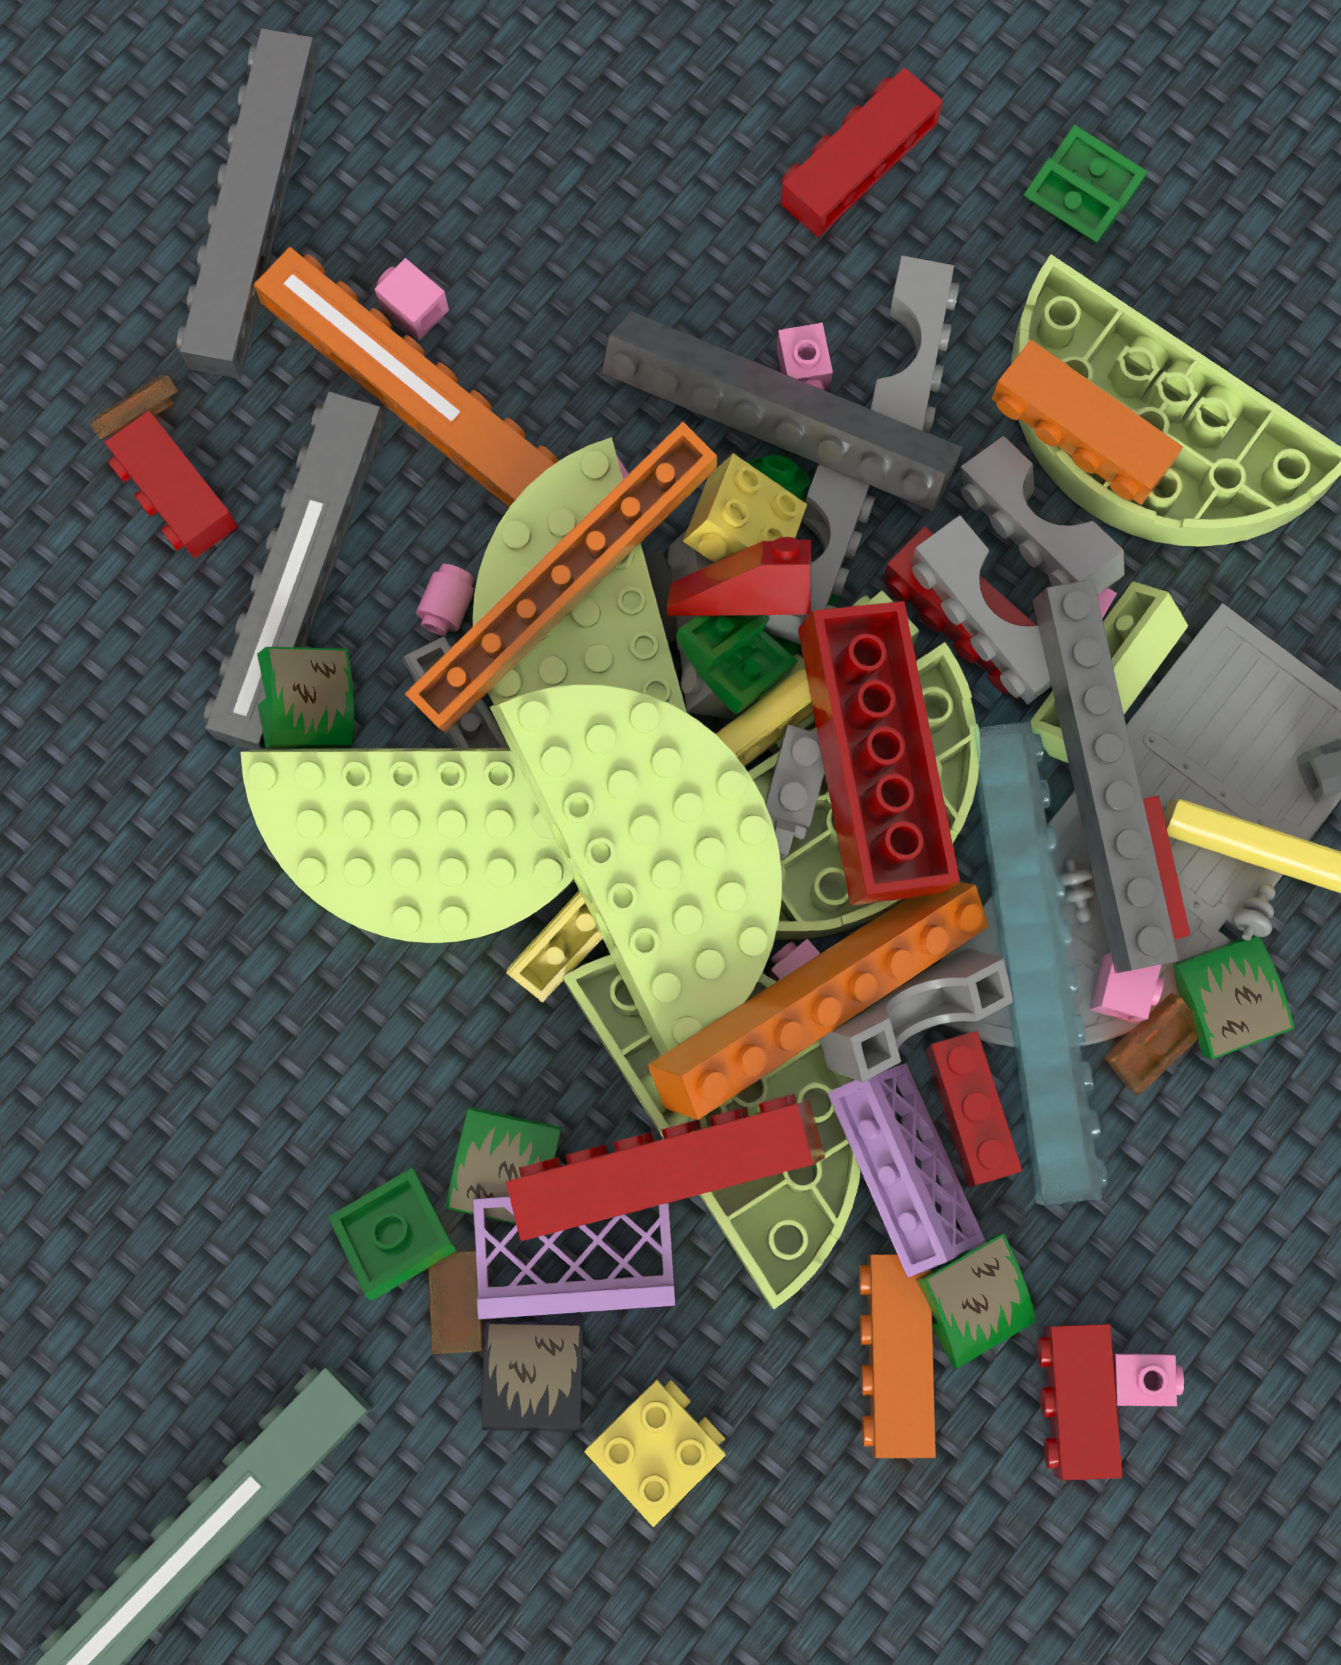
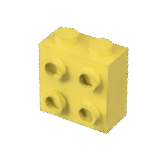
M733 453L708 476L683 542L715 563L761 541H774L780 537L795 538L807 504Z
M656 1379L584 1451L653 1527L726 1456L725 1451L719 1446L726 1438L706 1417L699 1423L685 1409L691 1403L690 1399L672 1380L664 1386Z

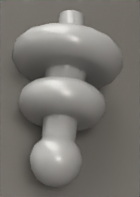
M1075 859L1067 860L1068 872L1057 875L1055 883L1058 886H1070L1071 890L1065 892L1064 899L1067 902H1075L1077 908L1075 916L1077 920L1088 922L1093 916V911L1088 906L1087 899L1094 895V889L1090 886H1084V881L1094 877L1091 868L1077 869Z
M1270 884L1261 885L1257 892L1258 898L1251 897L1247 899L1244 903L1245 909L1236 911L1233 916L1234 924L1243 932L1242 938L1245 940H1251L1252 936L1265 937L1272 931L1273 927L1269 919L1273 917L1274 909L1269 901L1275 897V889Z

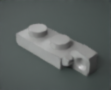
M787 725L785 728L765 801L776 834L780 860L783 861L785 856L789 854L793 837L804 839L806 831L810 827L825 772L818 733L792 725Z

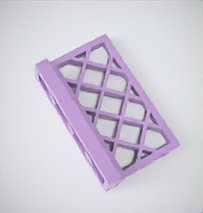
M907 1063L887 1069L864 1082L853 1080L827 1093L907 1277L950 1261L957 1257L956 1255L985 1240ZM896 1083L899 1087V1090L903 1098L898 1093H896ZM895 1111L902 1116V1125L896 1120ZM916 1129L918 1130L922 1142L918 1138H916ZM915 1156L922 1161L921 1169L915 1163ZM936 1174L938 1175L942 1187L936 1183ZM935 1201L942 1206L941 1215L936 1211ZM956 1219L960 1225L962 1232H960L956 1228Z
M510 1197L473 1199L478 1281V1319L675 1306L668 1203L659 1205L660 1217L647 1232L642 1230L626 1214L614 1217L598 1236L586 1225L578 1226L594 1241L576 1262L554 1244V1241L563 1231L555 1232L550 1239L545 1235L538 1238L545 1245L525 1265L505 1247L518 1232L517 1225L501 1242L486 1230L485 1208L505 1207L514 1215ZM620 1218L642 1236L624 1259L602 1240ZM659 1225L661 1245L650 1237ZM486 1238L496 1246L488 1257ZM646 1241L662 1254L663 1275L642 1276L628 1263ZM597 1244L620 1263L607 1279L594 1280L579 1266ZM548 1248L552 1249L571 1266L558 1282L545 1283L531 1270ZM501 1251L522 1271L508 1286L489 1287L488 1265ZM623 1267L634 1276L615 1278ZM574 1271L585 1279L565 1282ZM526 1274L537 1283L517 1285Z

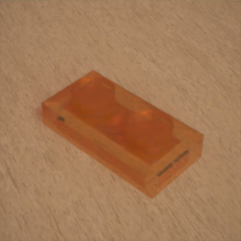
M164 373L89 420V423L100 439L107 435L111 438L142 413L149 410L155 416L171 406L174 402L170 396L178 392L168 375Z
M1170 993L1149 1013L1147 1020L1141 1021L1104 1057L1131 1092L1140 1095L1198 1039L1192 1011L1180 996Z
M476 1251L452 1253L428 1268L432 1354L483 1351L482 1320L478 1319Z

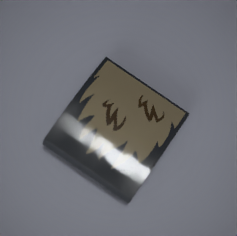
M486 1322L482 1430L581 1432L583 1323Z

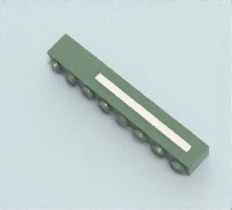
M333 1366L326 1367L321 1372L316 1367L310 1370L293 1388L299 1395L286 1408L280 1403L276 1405L259 1422L258 1426L263 1432L250 1445L245 1440H242L222 1460L227 1466L225 1471L214 1482L209 1477H206L189 1493L186 1499L191 1505L178 1519L172 1513L167 1516L149 1535L155 1542L142 1555L136 1550L132 1552L113 1571L118 1580L105 1593L100 1588H97L80 1604L76 1611L82 1617L68 1631L63 1625L60 1626L41 1644L39 1649L44 1655L35 1665H124L373 1407Z

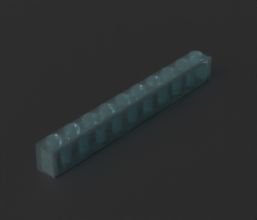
M1031 721L974 728L979 763L976 788L1001 958H1004L1014 1001L1008 1005L1037 1204L1045 1206L1101 1199V1187H1107V1172L1103 1158H1096L1093 1140L1100 1138V1125L1096 1110H1089L1086 1091L1093 1089V1079L1090 1064L1088 1061L1082 1062L1079 1043L1085 1042L1086 1033L1082 1015L1074 1013L1072 995H1078V978L1075 967L1067 966L1065 948L1071 947V932L1068 920L1060 919L1058 901L1064 900V885L1061 873H1054L1051 854H1057V839L1054 827L1046 826L1044 808L1050 807V792L1047 780L1039 779L1037 762L1043 761L1041 736L1039 733L1033 734Z

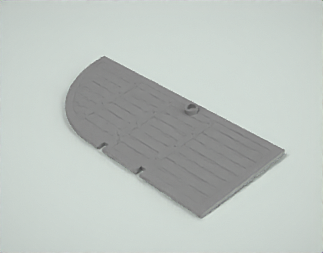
M1222 603L1126 725L1142 798L1159 795L1163 815L1168 801L1183 799L1309 841L1341 800V792L1315 801L1299 771L1297 757L1310 749L1341 739V691ZM1075 791L983 906L989 927L941 959L943 961L967 948L1004 958L1014 1002L977 1022L958 1021L944 1023L943 1025L963 1034L978 1031L980 1040L1009 1047L1026 1049L1073 1048L1106 1041L1126 1034L1154 1020L1180 1001L1172 963L1175 962L1161 965L1159 978H1162L1164 981L1162 994L1158 1003L1155 1006L1151 1005L1147 1020L1131 1023L1089 1010L1103 955L1110 953L1095 880L1093 877L1088 881H1084V886H1090L1094 889V895L1087 899L1088 906L1093 911V916L1088 922L1077 920L1075 916L1077 909L1075 902H1067L1064 899L1065 892L1071 890L1070 886H1058L1055 883L1057 875L1068 872L1067 860L1075 859L1077 869H1092ZM1169 837L1191 934L1186 938L1175 941L1179 961L1230 943L1231 941L1218 930L1226 922L1235 930L1240 931L1233 921L1235 912L1245 909L1244 903L1247 899L1251 897L1258 898L1257 892L1261 885L1270 884L1274 887L1283 874Z

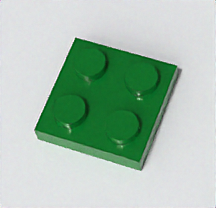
M413 1167L328 1216L362 1291L370 1301L456 1252L419 1175Z

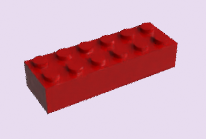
M899 601L814 610L799 626L798 633L850 906L941 894L958 884L960 878L905 602Z
M795 1094L758 1103L761 1113L749 1116L746 1106L710 1116L712 1123L710 1127L702 1128L700 1119L661 1129L664 1137L661 1140L655 1141L653 1132L613 1142L616 1150L613 1153L608 1154L606 1144L566 1155L568 1165L562 1166L560 1158L556 1157L519 1167L521 1177L506 1181V1186L520 1241L814 1165L823 1160L825 1154L810 1100L797 1103Z

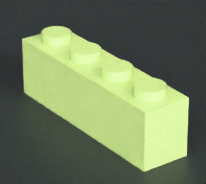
M1132 581L1103 621L1123 714L1132 705L1188 627L1187 622L1169 592ZM1052 691L1028 726L1049 756L1068 763Z

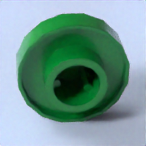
M767 455L747 462L800 500H805L811 480L808 474L790 458L781 455Z

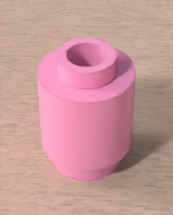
M442 564L439 572H433L416 611L417 616L422 619L421 626L441 636H446L448 631L457 632L475 593L472 587L475 581L474 576L450 564Z

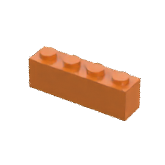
M1033 340L1027 343L998 380L992 396V400L997 403V407L1004 415L1013 420L1020 419L1034 429L1036 436L1042 442L1052 447H1060L1072 456V460L1080 469L1087 473L1098 474L1110 483L1111 489L1118 496L1125 500H1134L1140 505L1145 502L1183 449L1182 445Z
M867 1255V1265H859L860 1295H868V1315H860L861 1345H869V1365H861L862 1395H870V1416H862L863 1446H871V1455L875 1458H936L932 1310L916 1280L931 1270L928 1269L907 1277L898 1255Z

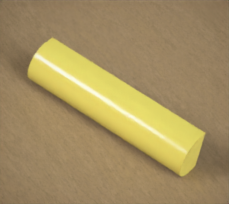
M803 668L799 669L716 733L737 756L744 767L780 740L787 725L797 727L814 713L806 670Z
M1183 799L1168 801L1164 812L1168 837L1341 893V851Z
M580 891L573 896L507 969L506 973L541 1002H544L563 981V976L572 972L603 939Z

